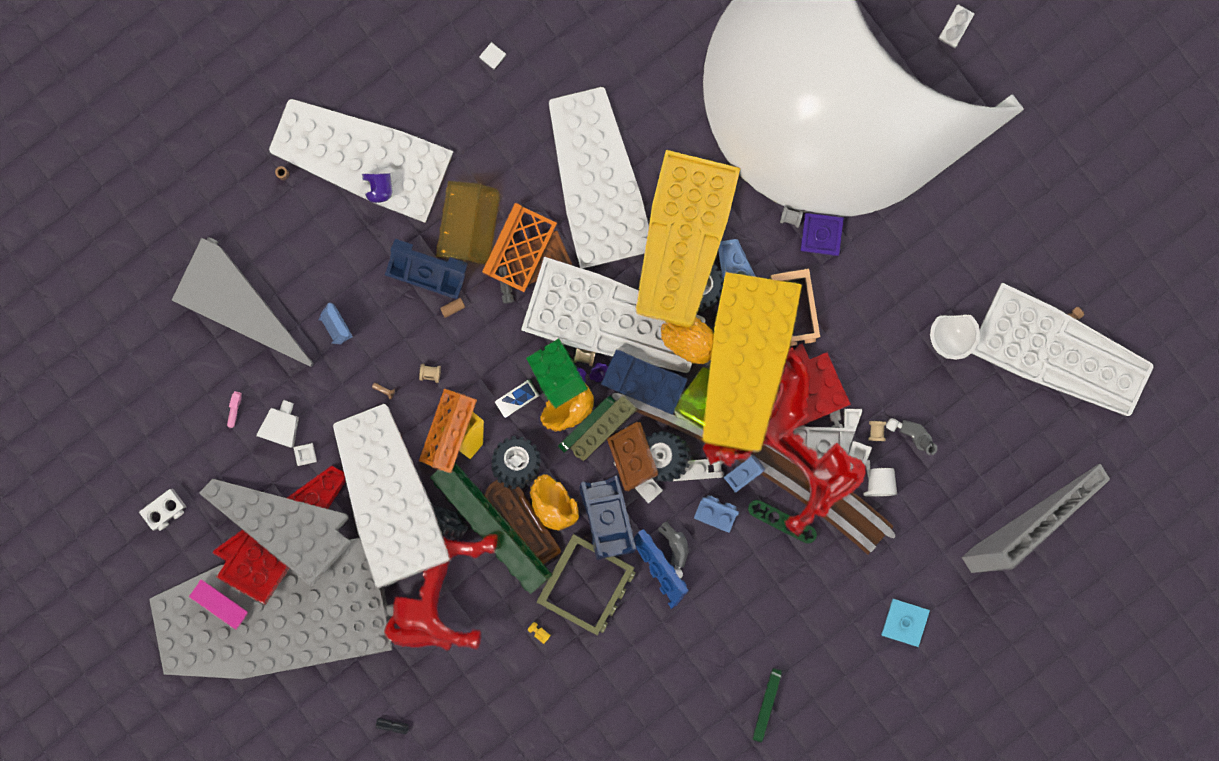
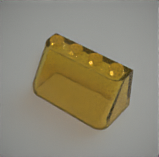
M448 181L436 257L446 259L451 257L460 261L478 264L487 263L492 250L500 199L497 189L477 183Z

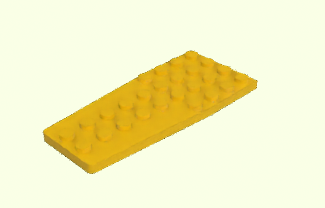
M666 150L652 204L636 305L637 315L685 327L693 325L727 225L740 168Z
M725 272L714 329L703 440L705 443L755 452L761 450L792 341L802 288L801 284Z

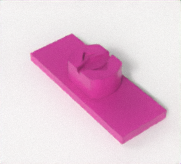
M200 579L189 596L235 630L238 629L248 614V611L202 579Z

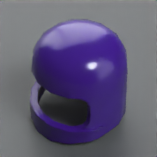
M390 173L362 174L363 181L370 183L371 191L365 193L366 198L370 202L381 203L388 201L392 197Z

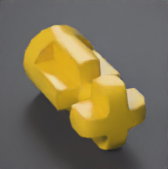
M536 622L532 623L528 628V632L534 631V637L544 644L551 635L543 628L537 629L538 624Z

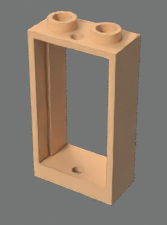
M809 269L770 276L771 280L784 282L805 278L814 333L792 337L790 346H795L797 341L803 340L805 344L816 342V338L820 337Z

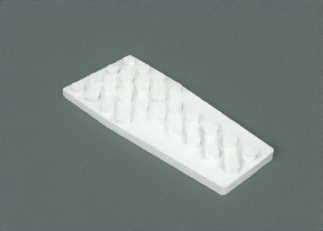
M599 87L551 99L549 107L566 212L580 268L585 269L645 254L649 225L642 197L605 89Z
M293 99L287 102L269 149L273 155L366 200L368 199L365 193L370 192L371 187L368 181H363L362 174L390 173L392 197L388 201L375 204L424 223L428 219L453 154L451 150L402 131Z
M544 257L521 329L522 331L553 341L559 338L563 344L614 356L616 349L652 365L680 372H689L692 365L691 362H687L664 345L661 339V327L665 321L636 314L639 290L600 274ZM696 314V317L705 323V319Z
M1004 283L1000 284L979 329V344L974 352L971 353L1020 377L1125 416L1132 414L1153 369V364L1057 308Z
M382 404L336 422L333 428L353 512L376 587H383L450 561L432 505L389 407Z

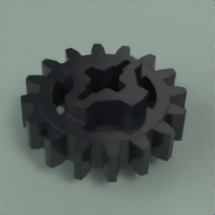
M437 506V508L433 507L441 534L443 536L447 535L449 538L453 536L455 539H458V537L461 539L468 530L467 524L464 523L465 520L459 518L457 512L447 510L446 507L443 509L440 506Z

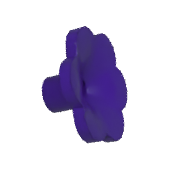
M601 363L595 364V367L591 369L590 379L596 382L603 381L609 366Z

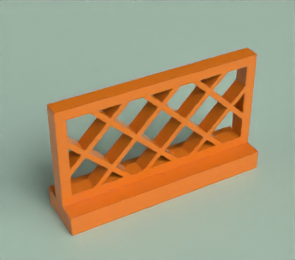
M515 203L482 271L483 274L525 292L557 223ZM525 212L532 216L534 223L523 227L521 218ZM543 222L550 224L549 232L541 235L537 225ZM536 226L539 236L528 239L524 229ZM523 230L526 240L515 244L513 239L514 233ZM540 238L542 243L541 249L532 252L529 242ZM527 243L531 253L519 256L516 246ZM514 247L518 257L507 261L505 252ZM532 255L533 266L524 269L521 259ZM519 260L522 270L511 274L508 264ZM506 265L510 275L500 277L495 274L498 267ZM524 273L526 280L523 287L515 284L513 276Z
M444 389L419 459L420 462L449 473L452 472L477 401L476 399Z

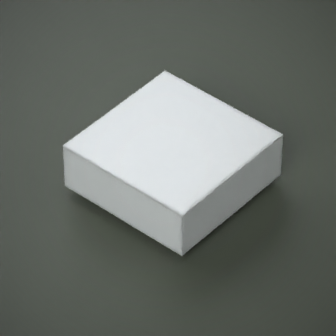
M491 42L479 58L495 70L506 54Z
M313 443L294 447L298 466L317 462Z

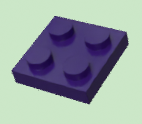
M805 213L800 251L839 256L844 218Z

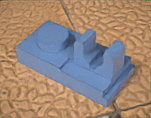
M753 454L724 478L733 490L737 492L766 469Z

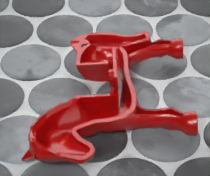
M790 348L779 384L780 391L773 405L763 445L772 447L792 461L808 479L810 496L806 508L799 515L791 516L785 521L786 526L794 534L799 535L808 524L813 522L816 515L820 517L827 516L830 507L835 502L851 494L863 482L865 464L858 458L849 456L837 442L818 459L817 452L812 448L808 449L803 444L804 439L800 435L792 433L809 415L806 410L808 407L807 400L809 399V382L811 378L807 365L794 353L793 348ZM722 447L717 451V456L724 464L731 466L736 459H748L753 451Z
M488 534L477 542L452 541L442 536L450 560L457 555L478 558L484 552L494 554L497 548V534ZM450 561L424 570L423 578H426L425 585L420 590L422 601L395 598L393 616L384 628L385 635L395 645L416 648L436 645L446 651L451 649L452 644L458 647L479 648L481 630L474 629L469 633L456 632L447 628L439 618L437 611L438 599Z

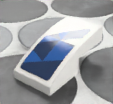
M529 379L495 401V403L506 418L540 395Z

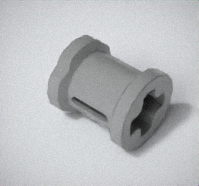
M784 206L780 223H790L799 228L803 211H792Z

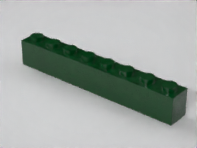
M456 462L451 473L438 469L430 477L435 487L446 495L448 502L458 509L460 516L471 524L473 531L482 538L488 534H497L496 557L508 567L510 574L521 582L524 590L531 594L553 576Z

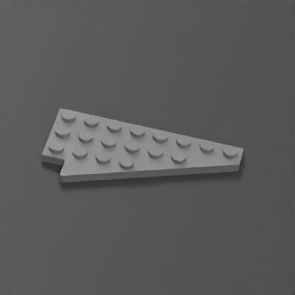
M212 479L200 492L201 496L311 587L350 545V541L338 532L340 527L348 520L346 514Z

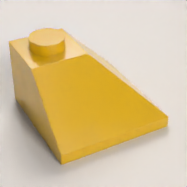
M472 412L459 449L469 459L483 445L484 421L474 412Z

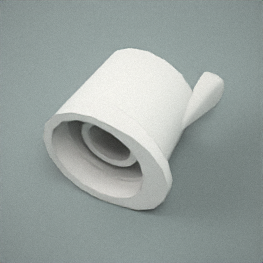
M867 460L866 469L869 480L868 491L864 493V496L897 495L894 469H870V460Z

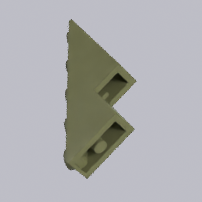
M623 395L570 447L574 455L582 461L586 460L636 410L634 405Z

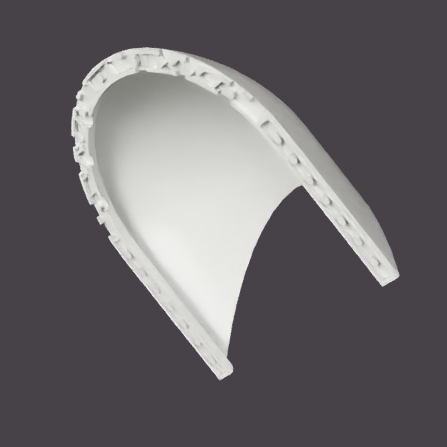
M732 0L713 32L704 65L703 91L707 117L718 146L730 165L740 168L739 175L754 187L755 190L772 201L787 208L811 214L848 217L887 208L917 191L1024 110L1013 94L996 107H984L953 100L920 84L897 66L878 45L869 32L855 0Z

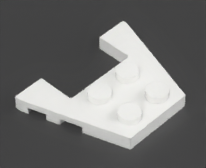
M844 409V428L805 427L803 425L793 431L794 435H800L804 439L803 444L808 449L812 448L817 452L818 459L836 442L848 453L862 409Z

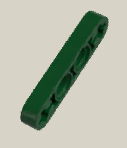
M611 395L558 445L563 453L617 402Z
M753 500L748 505V512L753 517L804 543L815 541L817 532L813 527L807 525L804 528L806 532L810 529L813 535L812 539L808 538L805 540V535L800 533L799 536H796L793 532L786 530L785 521L791 516L759 500ZM759 503L761 509L769 508L765 514V519L761 518L762 513H753L752 505ZM771 512H777L779 515V520L776 523H771L768 519Z
M775 668L771 670L752 737L754 741L761 743L763 741L782 670Z

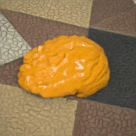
M695 317L691 327L669 322L662 324L661 339L669 350L691 363L705 364L711 360L714 334L712 329L701 322L699 318Z
M588 388L556 409L548 400L540 416L543 426L553 431H562L583 422L593 409L594 396L591 390Z
M547 474L538 476L534 480L530 491L532 507L536 516L544 526L553 530H562L572 526L579 518L575 499H570L561 482H556L555 479H552Z

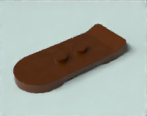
M497 480L491 483L485 492V497L539 560L545 564L559 555L561 552L560 547L546 526L536 516L534 508L519 486H516V489H512L511 485L508 488L504 487V482L500 484Z

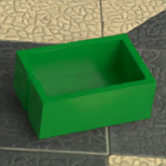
M559 338L545 346L544 351L540 349L526 358L545 396L555 409L588 389L569 352Z

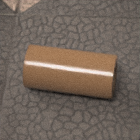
M280 166L276 169L275 174L281 180L289 178V171L286 168ZM282 171H285V174L283 176H280V173Z
M458 298L440 309L446 318L466 307L461 298Z

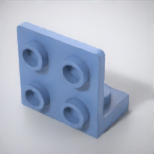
M707 495V498L702 497L694 519L729 533L736 515H739V512L736 511L737 507L726 502L724 506L718 504L719 499Z

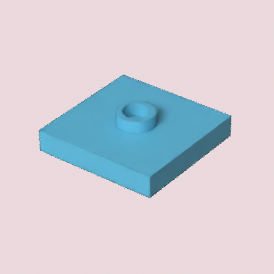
M892 598L881 635L919 647L930 610Z

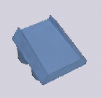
M328 303L318 320L323 322L333 339L332 343L342 344L353 336L335 305Z

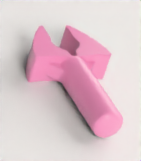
M236 391L232 394L229 405L230 412L227 426L230 428L235 426L238 407L241 404L242 393Z

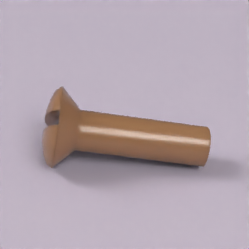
M376 383L372 386V388L388 395L389 399H392L393 394H395V389L389 390Z

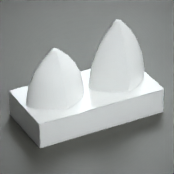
M957 5L939 40L956 48L974 13Z

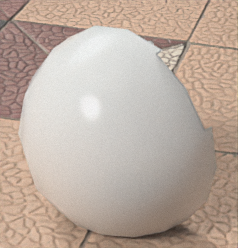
M971 315L938 316L931 327L930 337L933 347L940 355L957 360L965 358L974 352L979 344L980 330L978 323Z

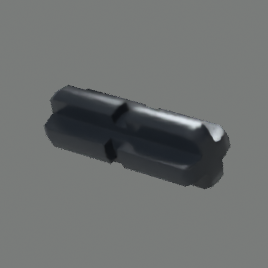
M378 718L375 727L386 731L392 730V732L407 734L409 725Z

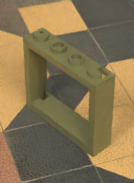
M573 534L552 573L553 576L549 578L537 603L598 635L599 632H604L608 625L605 622L608 615L612 616L617 608L614 605L618 598L622 599L627 590L623 587L627 581H632L636 572L633 571L634 566L615 556L605 558L626 569L595 627L546 601L577 543L594 552L593 544Z

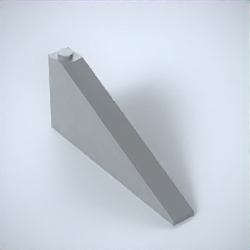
M210 237L207 240L201 238L172 301L313 367L314 363L222 247L217 245L218 241Z
M1101 464L1096 465L975 545L962 556V559L971 573L1013 568L1103 487L1110 478Z

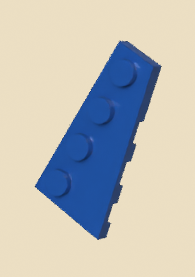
M642 529L633 538L635 546L643 561L650 564V573L653 578H658L661 584L659 589L663 595L667 594L671 601L668 605L672 609L679 604L689 590L685 582L676 574L674 567L667 562L663 552L653 543L652 537Z

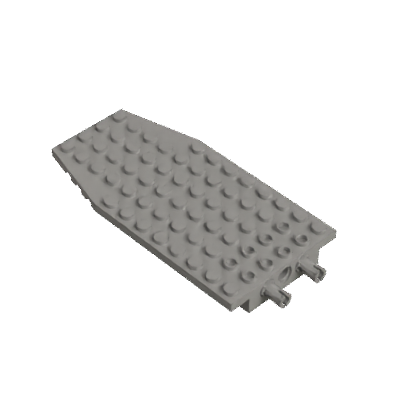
M360 538L349 540L350 545L312 587L289 568L266 605L219 580L217 575L224 565L215 567L149 599L164 674L235 679L255 677L393 650L392 642L384 633V628L389 622L390 616H393V604L387 605L384 586L376 587ZM200 579L248 611V614L237 630L189 597Z

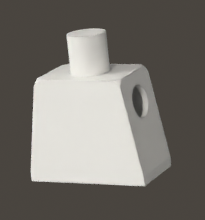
M283 400L280 411L271 408L257 436L293 448L298 425V417L291 415L294 403Z

